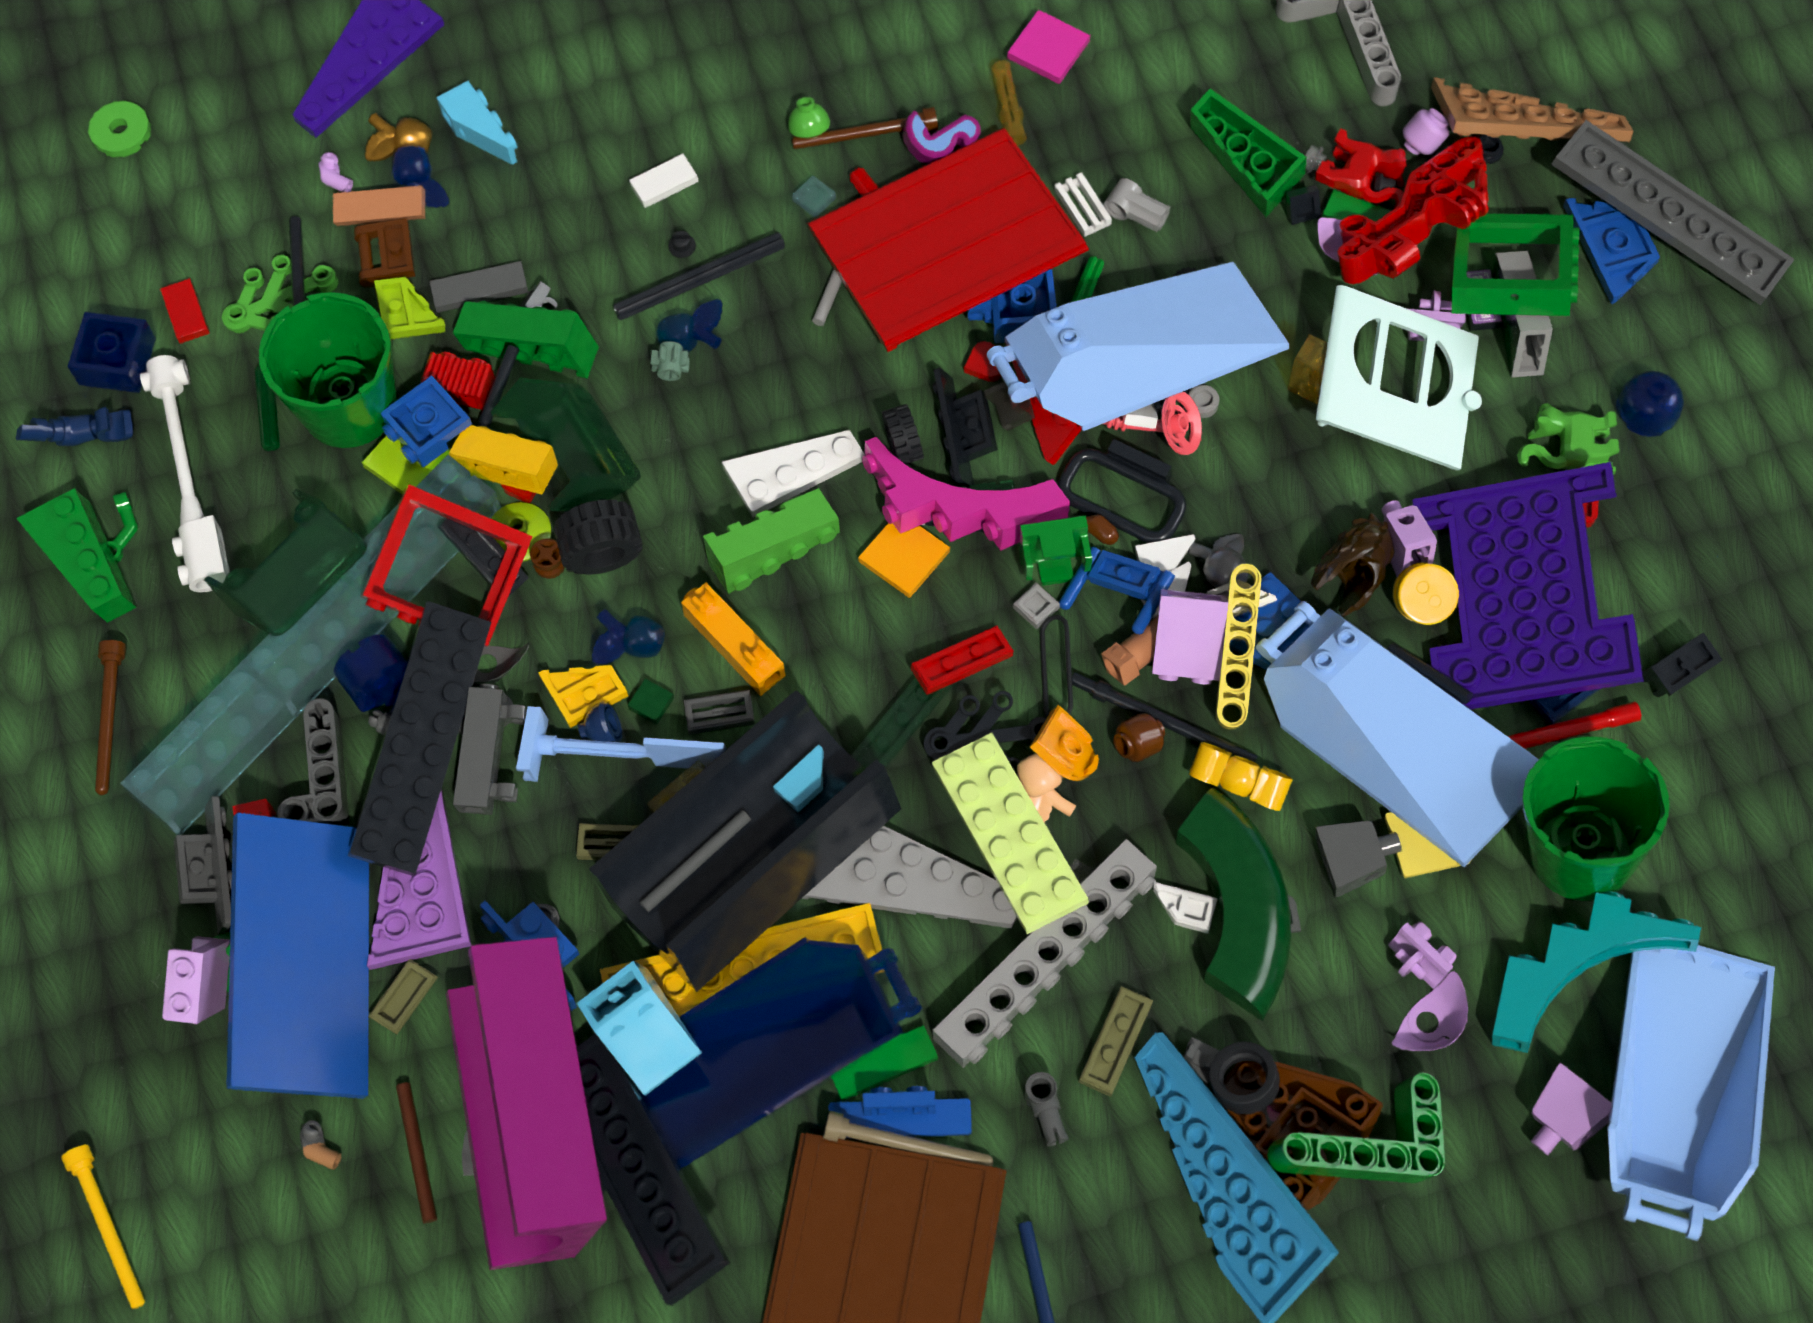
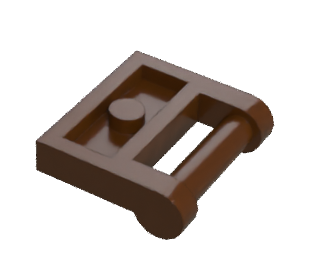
M407 218L355 227L354 238L358 242L361 272L359 273V283L361 286L374 287L375 280L416 277L410 226ZM378 237L381 267L373 268L370 241Z

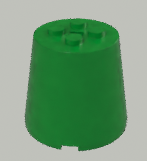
M333 292L307 296L308 300L298 303L291 308L288 305L282 309L265 329L259 347L260 369L270 389L317 440L337 448H353L365 445L375 440L384 432L382 426L385 423L381 413L397 401L389 331L379 313L371 305L355 296Z
M1593 736L1566 740L1544 752L1543 757L1536 762L1527 774L1522 803L1531 864L1538 878L1550 890L1563 897L1578 901L1595 900L1596 892L1602 894L1608 891L1617 892L1639 867L1665 829L1669 815V795L1663 777L1647 757L1645 759L1637 753L1628 749V745L1623 742Z

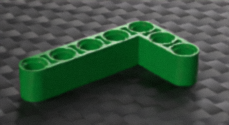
M1419 1073L1397 1085L1394 1093L1397 1141L1291 1133L1270 1145L1267 1154L1268 1161L1275 1170L1293 1174L1419 1183L1437 1176L1442 1172L1445 1165L1439 1084L1432 1075ZM1414 1087L1418 1090L1420 1098L1416 1095ZM1417 1123L1421 1126L1422 1133L1418 1130ZM1287 1146L1292 1150L1294 1159L1289 1157L1286 1150ZM1320 1149L1326 1154L1327 1162L1322 1159ZM1353 1152L1359 1157L1360 1164L1355 1161ZM1386 1155L1391 1159L1392 1167L1387 1162ZM1419 1158H1420V1159L1423 1161V1163H1424V1167H1425L1424 1169L1421 1167V1165H1420V1163H1419Z

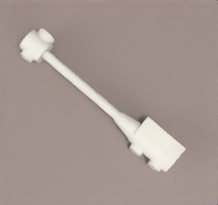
M169 355L157 356L146 363L147 372L140 373V379L145 392L151 391L154 397L163 399L182 495L180 527L178 528L179 537L172 538L176 556H183L185 565L178 566L179 578L182 585L189 584V588L194 592H209L232 586L221 528L213 515L204 517L200 503L194 493L175 398L183 392L184 385L191 383L189 372L184 360L178 361L175 357Z

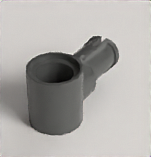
M1037 1072L1031 1075L1026 1082L1025 1101L1032 1109L1034 1117L1039 1118L1046 1139V1145L1050 1147L1056 1145L1055 1134L1059 1144L1066 1142L1069 1138L1058 1111L1061 1109L1057 1097V1083L1050 1074ZM1037 1085H1043L1050 1090L1051 1094L1045 1099H1039L1033 1096L1031 1090Z

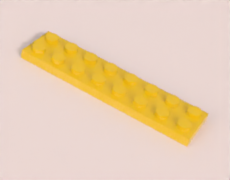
M870 903L769 927L698 992L660 955L635 961L649 970L682 1022L887 971ZM630 962L600 969L602 982L607 981Z

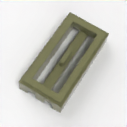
M579 823L577 859L600 860L610 850L585 849V847L614 848L622 841V839L586 838V834L629 835L638 825Z

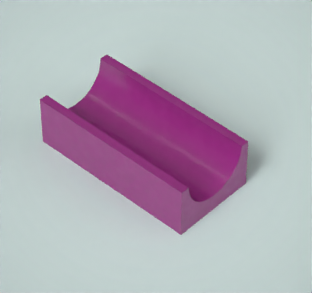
M557 938L470 946L468 953L474 985L448 989L446 1001L489 1270L574 1258L607 1219Z

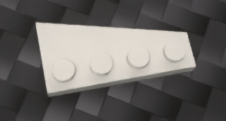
M850 430L723 461L722 467L751 516L755 517L757 513L769 510L861 463L862 456L865 454Z

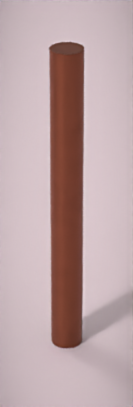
M401 1083L396 1086L422 1221L424 1224L432 1223L437 1220L411 1086L410 1083Z

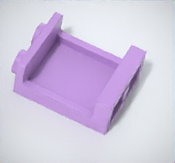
M1161 589L1152 674H1157L1159 679L1167 681H1177L1178 677L1192 678L1191 681L1197 684H1211L1212 680L1219 681L1228 610L1227 596Z
M196 936L192 938V950L171 949L168 951L163 1006L164 1020L198 1024L225 1009L229 956L226 954V948L230 945V940Z

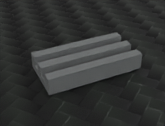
M750 690L684 700L689 735L755 724ZM745 701V705L721 707L692 713V709ZM745 713H746V715L733 716V717H727V718H721V719H714V718H720V717H726V716L739 715V714H745ZM707 719H714V720H708V721H702V722H696V723H694L695 721H701V720H707Z

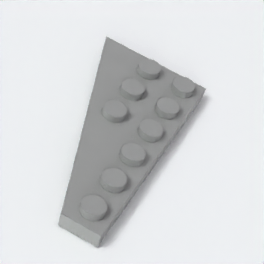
M882 826L802 898L823 899L840 904V902L858 905L870 903L872 909L914 915L921 913L935 915V918L947 919L948 917L969 920L970 923L1012 928L1017 918L995 879L885 826Z

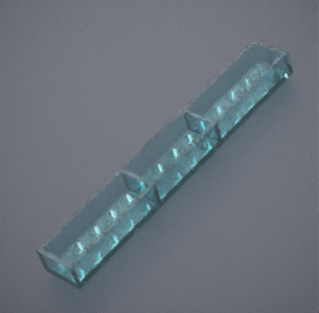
M449 455L416 486L457 505H464L467 509L490 519L501 509L496 492L475 475L471 477L469 470ZM398 505L121 782V785L133 799L175 835H182L205 811V806L210 797L220 796L305 709L306 705L314 700L399 613L387 607L384 612L370 608L365 605L367 599L360 597ZM423 508L415 509L383 588L385 592L410 602L459 552L437 528L446 519L445 517Z

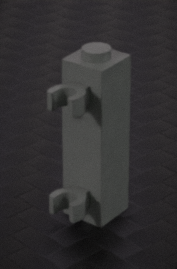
M480 684L479 688L469 687L453 801V805L459 813L493 815L495 800L517 802L518 788H515V784H497L505 722L524 725L527 710H525L524 705H507V696L502 689L493 684Z

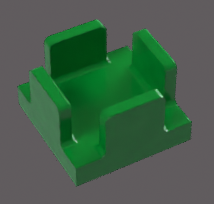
M1086 516L1020 525L1019 556L1021 565L1024 568L1026 581L1033 580V563L1038 565L1040 580L1043 586L1071 582L1074 577L1070 560L1072 557L1081 556L1084 572L1091 571L1092 555L1088 540Z

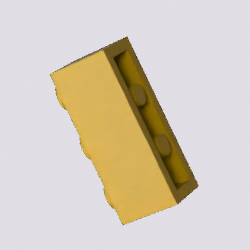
M470 425L458 435L449 452L456 473L543 495L558 466L552 445L539 440L532 441L520 438L512 433L505 434L493 431L485 426L477 427Z

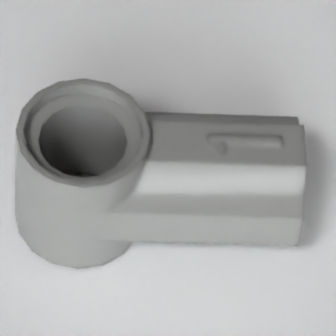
M1125 178L1118 181L1103 204L1108 214L1118 220L1129 218L1155 232L1161 230L1170 212L1169 206L1143 194L1141 188L1135 182Z

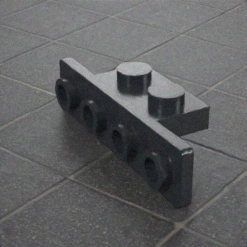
M939 367L934 369L935 381L933 382V388L940 401L941 409L938 410V414L946 431L944 444L952 462L949 470L955 483L969 488V485H974L970 461L998 450L987 394L979 390L957 399L953 378Z

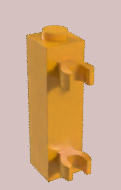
M707 582L699 588L691 589L684 596L681 602L684 616L760 696L786 676L784 663Z

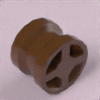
M541 539L532 546L530 559L534 570L540 577L551 579L559 576L564 571L565 567H563L555 540Z

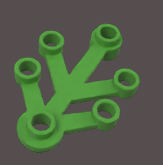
M278 255L272 260L274 272L262 299L254 303L252 301L256 290L263 286L264 277L257 268H250L245 271L243 279L246 284L238 302L226 307L222 314V321L227 329L235 333L246 332L251 327L265 331L275 316L267 319L258 315L266 311L279 313L288 305L290 308L292 307V303H288V301L292 300V285L281 290L286 276L291 273V261L286 255ZM280 264H287L284 268H278ZM325 265L317 266L311 276L304 279L305 293L314 289L320 293H328L334 291L338 286V278L335 271ZM258 276L257 280L249 281L252 277ZM242 314L240 317L234 318L236 315Z

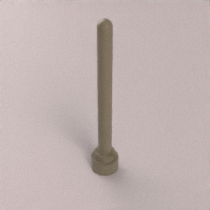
M829 1111L823 1135V1139L837 1142L838 1139L845 1140L846 1137L919 1154L985 1166L993 1165V1158L988 1154L849 1123L850 1119L844 1118L842 1113Z

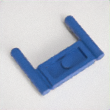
M1091 547V571L1084 572L1083 564L1081 563L1059 601L1060 607L1064 610H1069L1085 582L1090 580L1093 584L1146 601L1132 625V631L1135 634H1143L1159 606L1161 589L1168 590L1175 575L1170 571H1160L1158 567L1105 550L1101 552L1098 548Z

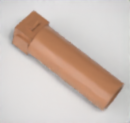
M1158 615L1149 622L1143 634L1138 635L1134 633L1122 643L1118 644L1116 642L1101 653L1107 673L1124 686L1140 675L1139 671L1154 659Z

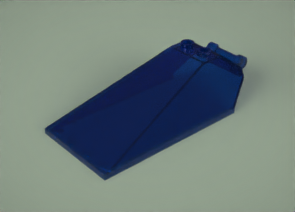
M804 937L679 1016L702 1053L647 1095H644L638 1087L637 1089L680 1169L685 1168L851 1068L904 1033L899 1021L917 1015L922 1010L918 998L912 996L896 964L898 958L893 949H884L868 959L858 945L814 941ZM880 970L885 971L899 1000V1003L891 1007L875 973Z

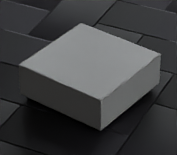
M1036 583L1013 604V609L1037 630L1047 618L1060 609V603Z

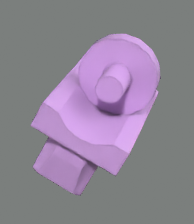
M1433 291L1431 300L1420 299L1419 308L1430 310L1408 309L1459 329L1465 323L1466 314H1451V312L1440 311H1451L1452 301L1441 300V291ZM1408 331V340L1424 341L1423 336Z
M1418 922L1412 926L1406 923L1388 944L1396 953L1395 956L1404 964L1398 973L1405 977L1412 972L1420 980L1423 979L1435 989L1452 970L1456 954L1448 946L1442 945L1438 950L1434 949L1427 942L1432 936L1431 930L1423 922Z

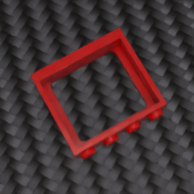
M409 484L403 492L360 597L367 599L365 605L375 610L384 612L387 607L399 612L396 618L413 625L416 624L417 620L420 621L423 607L385 592L383 586L415 509H426L500 540L506 545V551L478 617L491 622L484 647H487L533 536Z

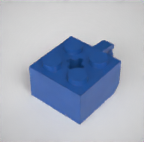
M1052 269L967 310L968 320H985V323H992L994 344L1005 343L1007 335L1036 315L1057 307Z

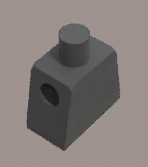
M1372 821L1316 827L1315 839L1335 898L1386 874L1387 863L1385 856L1402 852L1397 833L1393 832L1377 837Z

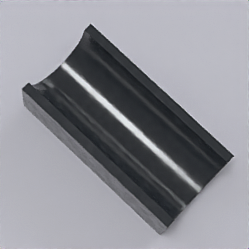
M795 690L590 867L589 871L612 909L698 992L901 810V806L886 767L877 759L868 767L855 760L823 727L811 710L805 697ZM817 745H820L824 751L823 790L797 813L774 791L773 786ZM741 810L745 811L751 818V821L648 913L640 905L639 902L733 817Z

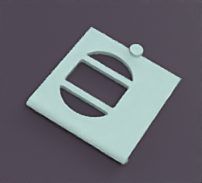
M1337 285L1317 407V424L1321 427L1328 424L1448 468L1460 470L1468 413L1478 409L1482 404L1480 395L1472 391L1479 336L1353 288ZM1376 320L1377 330L1369 383L1367 384L1360 375L1355 363L1354 342L1361 327L1369 321ZM1389 324L1424 337L1415 403L1380 390ZM1436 343L1448 362L1450 382L1444 398L1438 404L1429 407L1427 399Z

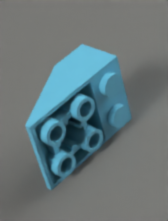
M635 961L630 962L577 1003L594 1032L644 1095H647L702 1053L649 970Z

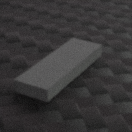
M521 261L430 281L437 313L461 308L465 301L488 302L528 293Z

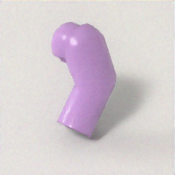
M324 153L319 162L321 181L325 185L341 192H350L353 187V180L340 175L339 165L337 164L338 157L333 153Z

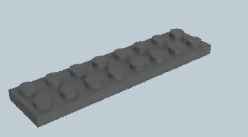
M1585 120L1551 164L1760 306L1795 260L1587 120Z

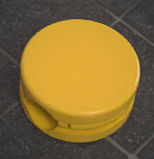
M1420 562L1410 565L1398 575L1393 586V600L1397 610L1406 619L1418 624L1433 625L1444 621L1452 614L1458 603L1459 589L1454 576L1447 569L1436 564Z

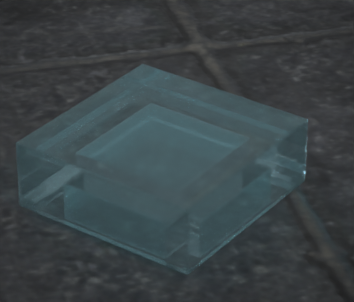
M812 176L792 197L796 204L816 218L836 199V192L815 176Z

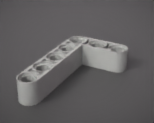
M1277 0L1276 15L1284 22H1296L1337 12L1370 99L1380 106H1388L1395 101L1401 75L1371 0Z

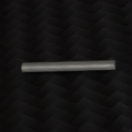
M741 810L639 902L640 905L649 913L750 822L751 818L748 814Z

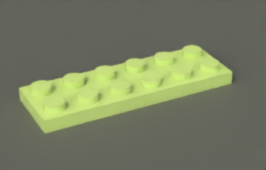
M992 733L932 762L935 773L1026 934L1089 904L1087 895Z

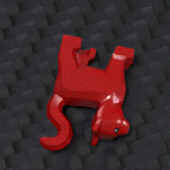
M1340 128L1335 137L1337 145L1332 156L1337 160L1346 162L1344 168L1339 169L1335 167L1332 161H1322L1316 171L1315 180L1336 188L1344 194L1370 203L1378 204L1388 199L1396 200L1395 208H1397L1403 198L1404 192L1402 190L1388 187L1374 192L1370 189V185L1376 172H1381L1386 178H1394L1396 185L1402 187L1404 184L1402 175L1407 166L1405 151L1401 148L1382 150L1371 143L1349 139L1347 131Z

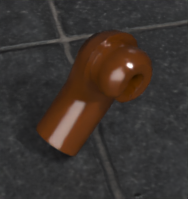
M1102 515L1086 516L1088 533L1106 545H1113L1117 542L1119 538L1117 529Z

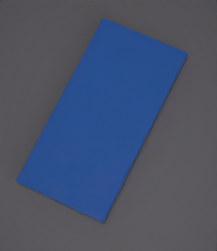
M236 813L233 816L227 1089L361 1099L368 1096L369 968L367 967L369 956V862L347 856L355 827Z

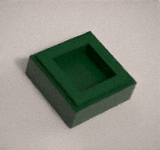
M644 679L629 702L628 709L657 725L672 703L674 694Z

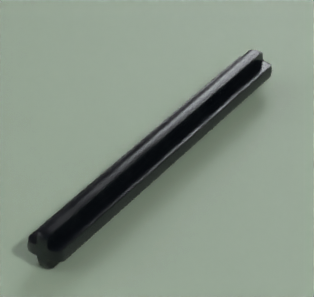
M779 232L772 233L613 304L614 312L619 320H624L784 249V239Z

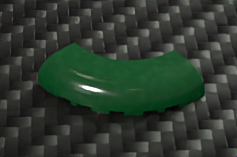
M1213 787L1201 798L1177 831L1176 845L1186 851L1198 863L1205 874L1209 876L1216 891L1215 894L1220 907L1222 922L1221 939L1216 954L1206 970L1204 983L1263 1021L1281 987L1289 960L1291 912L1288 893L1280 868L1261 832L1235 803Z

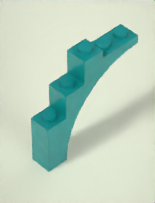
M1608 891L1604 894L1596 892L1589 930H1582L1580 926L1572 923L1553 924L1545 963L1538 962L1537 958L1525 954H1520L1517 957L1509 956L1493 1031L1492 1045L1528 1053L1535 1028L1548 1005L1568 983L1584 971L1612 957L1640 950L1675 949L1696 952L1701 927L1694 926L1691 921L1685 919H1673L1672 921L1659 919L1657 915L1650 912L1629 913L1631 899H1626L1617 892Z

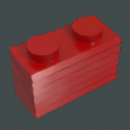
M431 352L420 384L430 376H433L458 405L483 410L495 376L492 366L482 359L472 358L471 360H466L464 358L460 359L450 352H442L441 354Z

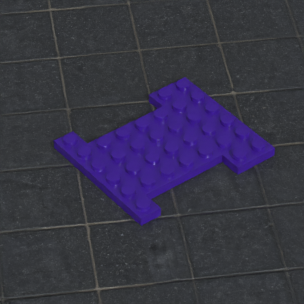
M1611 462L1413 499V505L1418 507L1432 531L1449 528L1454 574L1459 589L1458 608L1463 643L1429 648L1433 668L1473 693L1472 699L1467 704H1464L1470 710L1644 682L1634 615L1629 614L1599 619L1583 503L1617 497Z

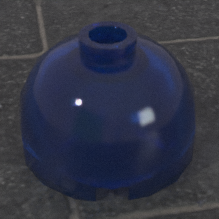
M1645 371L1634 375L1623 386L1616 401L1617 414L1619 418L1622 416L1623 420L1628 424L1627 428L1639 435L1652 437L1663 435L1664 431L1676 426L1684 407L1683 392L1677 381L1660 371Z

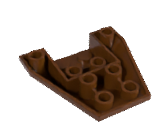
M1241 1061L1226 1076L1224 1085L1230 1093L1248 1095L1256 1092L1264 1085L1266 1074L1260 1064L1253 1061ZM1275 1061L1280 1077L1279 1091L1276 1096L1281 1095L1282 1097L1274 1099L1269 1106L1274 1112L1281 1114L1271 1126H1268L1266 1116L1262 1111L1253 1114H1237L1227 1109L1225 1110L1303 1208L1308 1211L1326 1198L1341 1177L1279 1172L1268 1161L1267 1154L1270 1145L1291 1133L1369 1138L1383 1103L1353 1083ZM1287 1146L1286 1150L1289 1157L1294 1159L1292 1150ZM1320 1149L1322 1159L1327 1162L1326 1154ZM1353 1152L1354 1159H1356L1357 1154Z

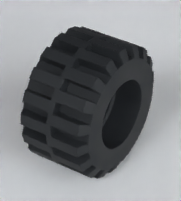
M611 499L587 502L565 512L555 522L554 533L563 567H566V570L569 572H574V574L593 575L616 570L636 559L643 549L633 508L623 501Z

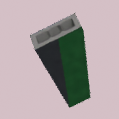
M1528 251L1496 253L1492 273L1493 279L1537 280ZM1502 315V333L1511 378L1543 375L1553 330L1549 316Z

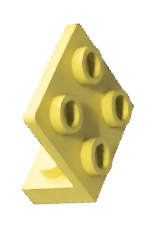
M1392 812L1386 813L1384 818L1389 834L1396 832L1401 843L1402 852L1395 854L1404 878L1461 866Z

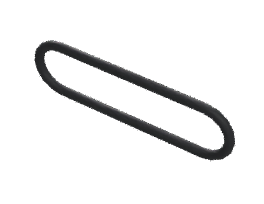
M1052 615L1047 618L1040 630L1043 703L1046 718L1050 713L1045 629L1053 620H1060L1064 625L1068 709L1066 712L1070 715L1073 709L1068 621L1061 615Z

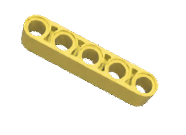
M1241 564L1233 570L1228 587V610L1218 684L1216 720L1219 725L1229 730L1240 727L1248 715L1261 587V574L1255 566L1250 564ZM1240 573H1249L1254 579L1253 587L1249 589L1239 587L1236 583V576ZM1236 606H1246L1251 612V618L1246 622H1239L1234 619L1232 611ZM1237 638L1244 640L1247 644V652L1240 656L1234 655L1229 649L1231 640ZM1239 672L1244 678V685L1239 689L1230 688L1226 683V675L1228 673ZM1227 705L1237 706L1241 712L1239 721L1232 723L1226 721L1222 715L1223 708Z

